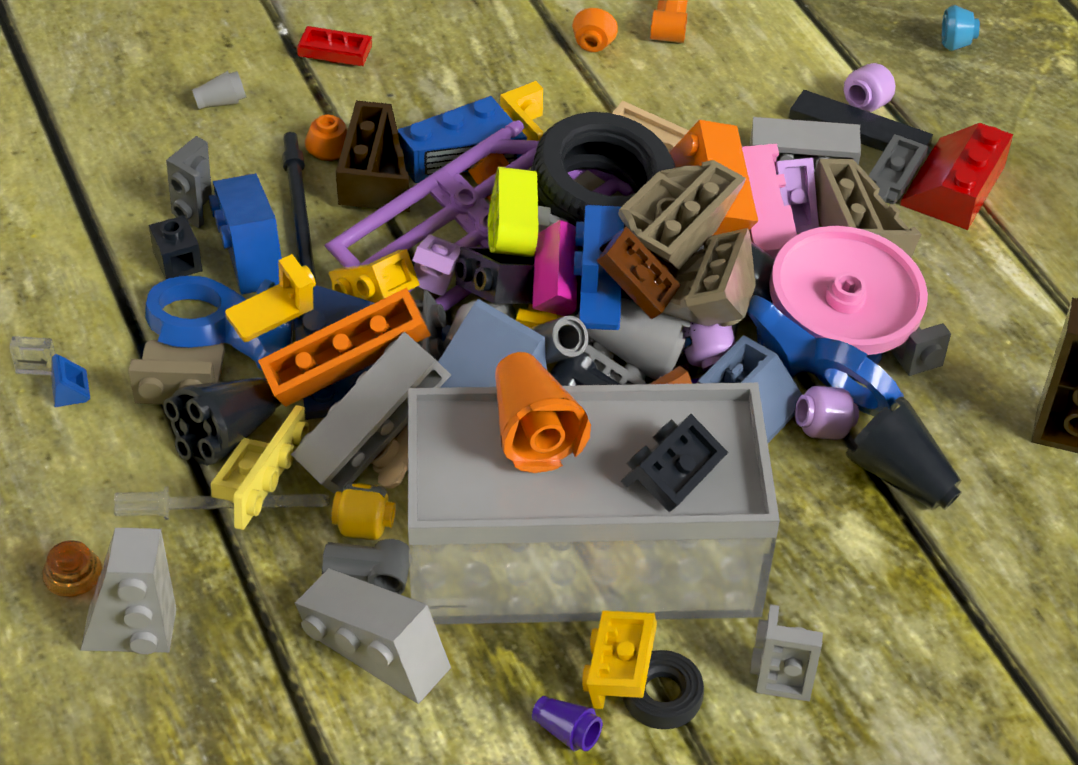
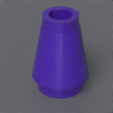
M542 696L538 699L532 711V720L539 723L540 726L572 751L579 749L589 751L596 744L602 731V719L596 716L594 709Z

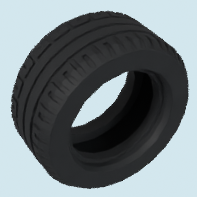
M586 112L562 119L547 129L539 140L531 171L537 172L538 206L550 207V214L566 219L568 223L576 227V222L585 221V206L622 207L656 173L675 168V163L665 144L655 133L642 124L625 116L608 112ZM577 169H595L613 174L629 184L635 193L629 196H607L593 192L575 182L568 172Z

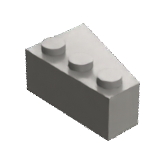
M115 528L101 575L96 584L93 599L90 602L80 651H122L139 654L169 653L176 615V604L161 529Z
M330 568L295 602L302 619V628L307 635L325 644L417 704L425 698L451 668L427 604Z

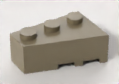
M819 159L814 177L817 212L821 226H846L872 232L891 241L912 258L922 234L916 227L909 229L898 217L901 211L895 204L888 206L878 195L880 188L854 159Z

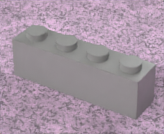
M403 332L397 340H394L386 347L384 354L376 363L359 376L356 384L341 401H338L330 408L327 416L318 426L302 438L299 446L291 455L325 488L334 494L337 491L342 492L344 487L354 482L408 423V388H440L451 374L407 333Z

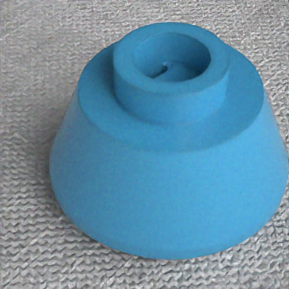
M951 5L944 11L942 44L946 49L954 51L969 46L973 39H978L980 21L974 18L973 12L957 5Z

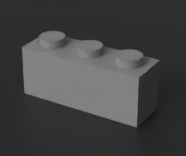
M753 117L749 146L777 144L779 156L776 161L813 158L814 172L819 159H854L859 165L861 156L860 125Z

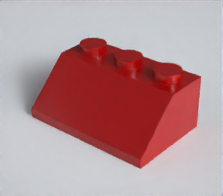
M977 123L940 137L901 199L900 206L968 230L1005 167L1013 134L993 126Z

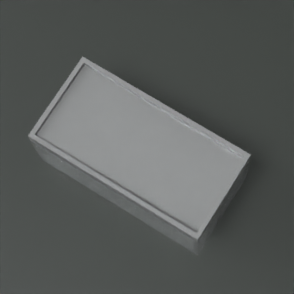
M758 382L563 386L585 410L591 424L590 439L577 457L572 452L560 460L563 465L562 467L541 473L521 471L514 466L512 461L506 458L501 447L496 387L408 388V540L411 599L428 605L435 625L600 621L602 610L655 613L656 620L762 617L780 519ZM692 413L729 453L676 508L668 512L638 479L627 488L621 480L632 470L626 463L645 445L652 450L658 444L652 437L668 421L672 419L678 425Z

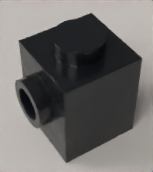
M185 215L149 225L153 253L165 280L203 271L199 243Z

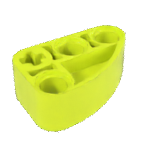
M498 167L488 213V245L490 252L531 258L535 254L538 239L537 172Z

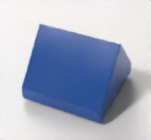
M58 354L52 356L51 382L54 406L61 407L85 403L90 400L87 370Z

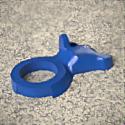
M179 276L166 279L152 287L146 300L145 319L150 329L159 335L158 342L184 348L228 343L252 358L260 370L262 368L258 360L292 344L293 332L295 330L293 319L248 342H243L227 320L225 311L247 299L222 283L207 277ZM265 279L258 288L256 295L275 286V282ZM184 299L205 301L218 308L216 312L196 319L179 318L162 310L166 305Z
M757 295L752 296L747 314L757 327V343L779 356L792 379L800 373H812L827 387L847 390L851 394L854 403L858 406V410L874 417L885 407H888L892 412L897 408L899 404L895 400L899 397H904V394L901 393L896 382L880 366L867 358V353L840 340L816 338L787 318L771 302ZM848 375L854 377L856 380H858L859 382H861V383H862L863 385H865L866 387H864V386L858 384L856 381H854V380H853L852 378H850Z

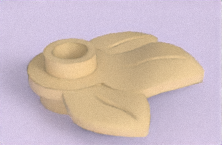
M408 425L371 462L373 470L379 474L378 483L384 488L391 489L401 484L408 470Z

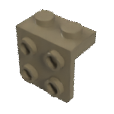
M149 340L145 344L142 359H131L129 376L135 404L163 405L165 399L172 397L176 390L190 385L220 382L225 354L224 345L220 343L211 346L184 348L158 342V340Z

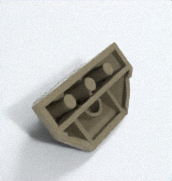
M715 160L702 162L701 166H682L659 171L619 209L618 215L624 225L630 229L651 253L663 259L664 262L680 269L700 249L703 243L717 231L742 189L746 178Z
M748 228L709 237L703 243V249L696 252L680 269H676L672 276L681 286L662 313L703 326L719 324V326L726 327L734 325L745 318L756 286L751 238Z

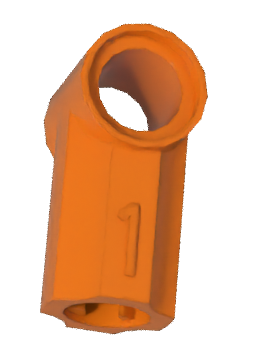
M688 0L658 1L657 10L654 9L650 39L684 43Z

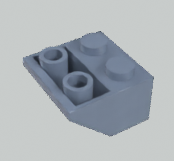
M743 335L697 383L758 382L767 443H769L795 416L796 403L802 393L776 353Z

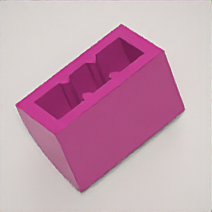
M559 220L538 233L534 258L532 309L560 316H569L577 308L578 276L574 275L575 251H579V246H575L576 227L566 221Z

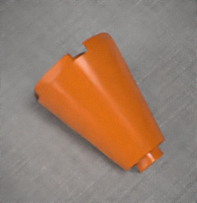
M516 352L504 357L495 369L501 447L506 458L512 461L517 469L525 472L541 473L562 467L563 465L560 460L572 452L577 457L590 439L591 424L585 410L533 355L526 352Z

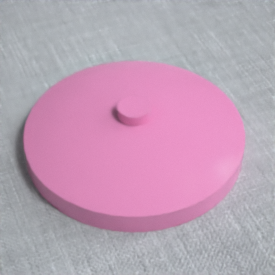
M846 226L814 228L790 239L775 258L769 282L773 304L787 318L816 338L840 340L867 353V355L886 352L906 342L910 334L918 329L928 300L925 279L916 263L908 254L891 241L877 234Z

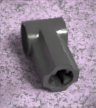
M395 539L380 540L375 544V547L328 542L325 545L323 554L322 575L330 568L401 595L406 587L412 550L406 543Z

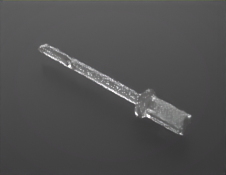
M165 486L164 491L114 493L115 516L158 515L164 516V520H169L170 510L234 508V503L211 496L170 497L169 486ZM267 495L263 500L262 508L329 506L330 495Z

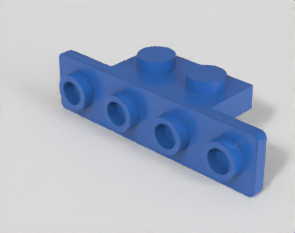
M587 205L585 206V221L576 222L575 246H583V251H575L574 275L582 276L579 319L587 329H620L622 288L596 261L602 254L600 246L603 242L624 229V223L618 215L621 208L619 206Z

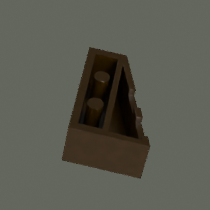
M356 100L336 170L338 205L379 209L410 189L408 172H406L404 155L399 143L392 104ZM410 207L403 212H410Z

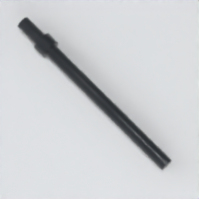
M287 132L283 136L285 152L282 154L283 168L288 173L298 262L301 266L306 265L311 270L316 282L302 171L305 168L304 155L299 150L297 134Z

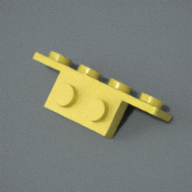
M295 405L270 443L243 438L211 482V497L234 503V527L236 529L244 530L251 518L259 515L263 500L269 492L275 491L279 477L284 469L291 467L294 459L291 454L299 446L302 438L309 433V423L305 422V408L303 406Z

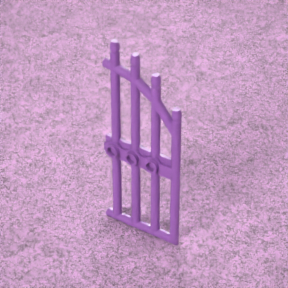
M520 120L513 121L506 125L505 128L498 130L353 225L324 246L343 267L366 265L397 250H409L424 240L429 234H433L455 219L468 234L454 244L461 247H476L478 245L489 247L488 213L490 205L485 201V198L492 194L496 173L474 188L460 173L490 153L520 154L522 156L507 165L506 168L528 170L532 167L539 141L511 140V138L518 136L524 129V125ZM577 169L568 172L574 180L588 170L605 181V183L594 189L593 192L612 196L617 191L624 196L635 193L629 184L613 174L595 169ZM428 194H431L443 207V209L362 263L347 249ZM456 285L435 301L437 304H441L444 310L447 311L472 292Z

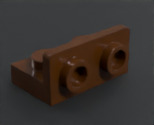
M627 226L600 246L602 254L596 261L651 320L660 315L681 284Z

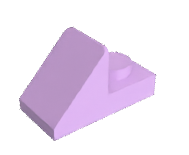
M813 158L776 161V175L784 174L786 186L780 188L784 206L791 205L796 232L802 233L810 229L819 228Z
M429 234L417 246L412 260L415 262L414 270L420 283L417 287L438 295H444L454 275L461 246Z

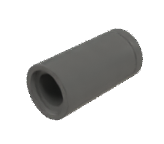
M564 316L530 327V329L545 337L546 364L578 356L584 352L588 345L587 328L580 319L574 316Z

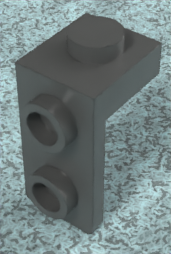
M944 323L925 329L918 327L915 332L910 334L906 342L890 351L908 376H912L943 366L951 333Z

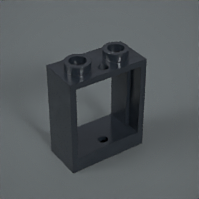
M460 247L459 259L455 265L456 285L494 304H533L534 258L491 253L489 247Z

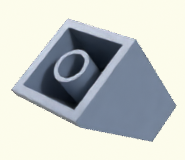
M478 299L438 361L451 374L440 388L496 387L495 369L498 363L504 357L516 352H526L533 355L547 370L545 337Z

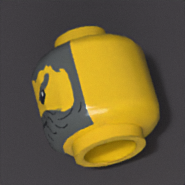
M352 482L347 484L342 492L337 491L335 493L332 506V524L338 525V529L344 537L377 540L382 536L385 527H393L396 503L388 502V493L383 486Z

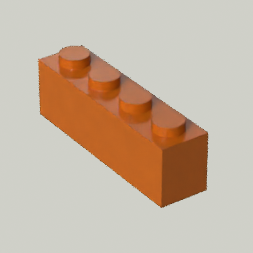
M406 287L258 360L274 396L287 407L376 363L384 354L386 347L394 340H397L403 332L407 333L416 342L431 336Z

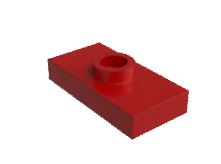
M307 26L297 45V54L300 57L325 60L333 63L364 66L372 48V36Z

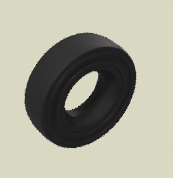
M667 650L652 651L646 685L656 677H667L679 685L681 693L673 701L659 702L652 699L645 688L643 698L623 697L625 706L637 721L655 729L678 728L691 721L702 705L704 695L702 675L690 659L679 653Z

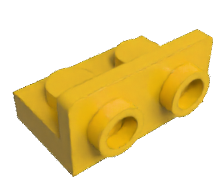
M602 610L599 628H593L591 632L590 649L593 655L591 665L586 664L584 666L582 676L584 692H589L594 709L604 708L606 696L643 698L657 628L655 613Z

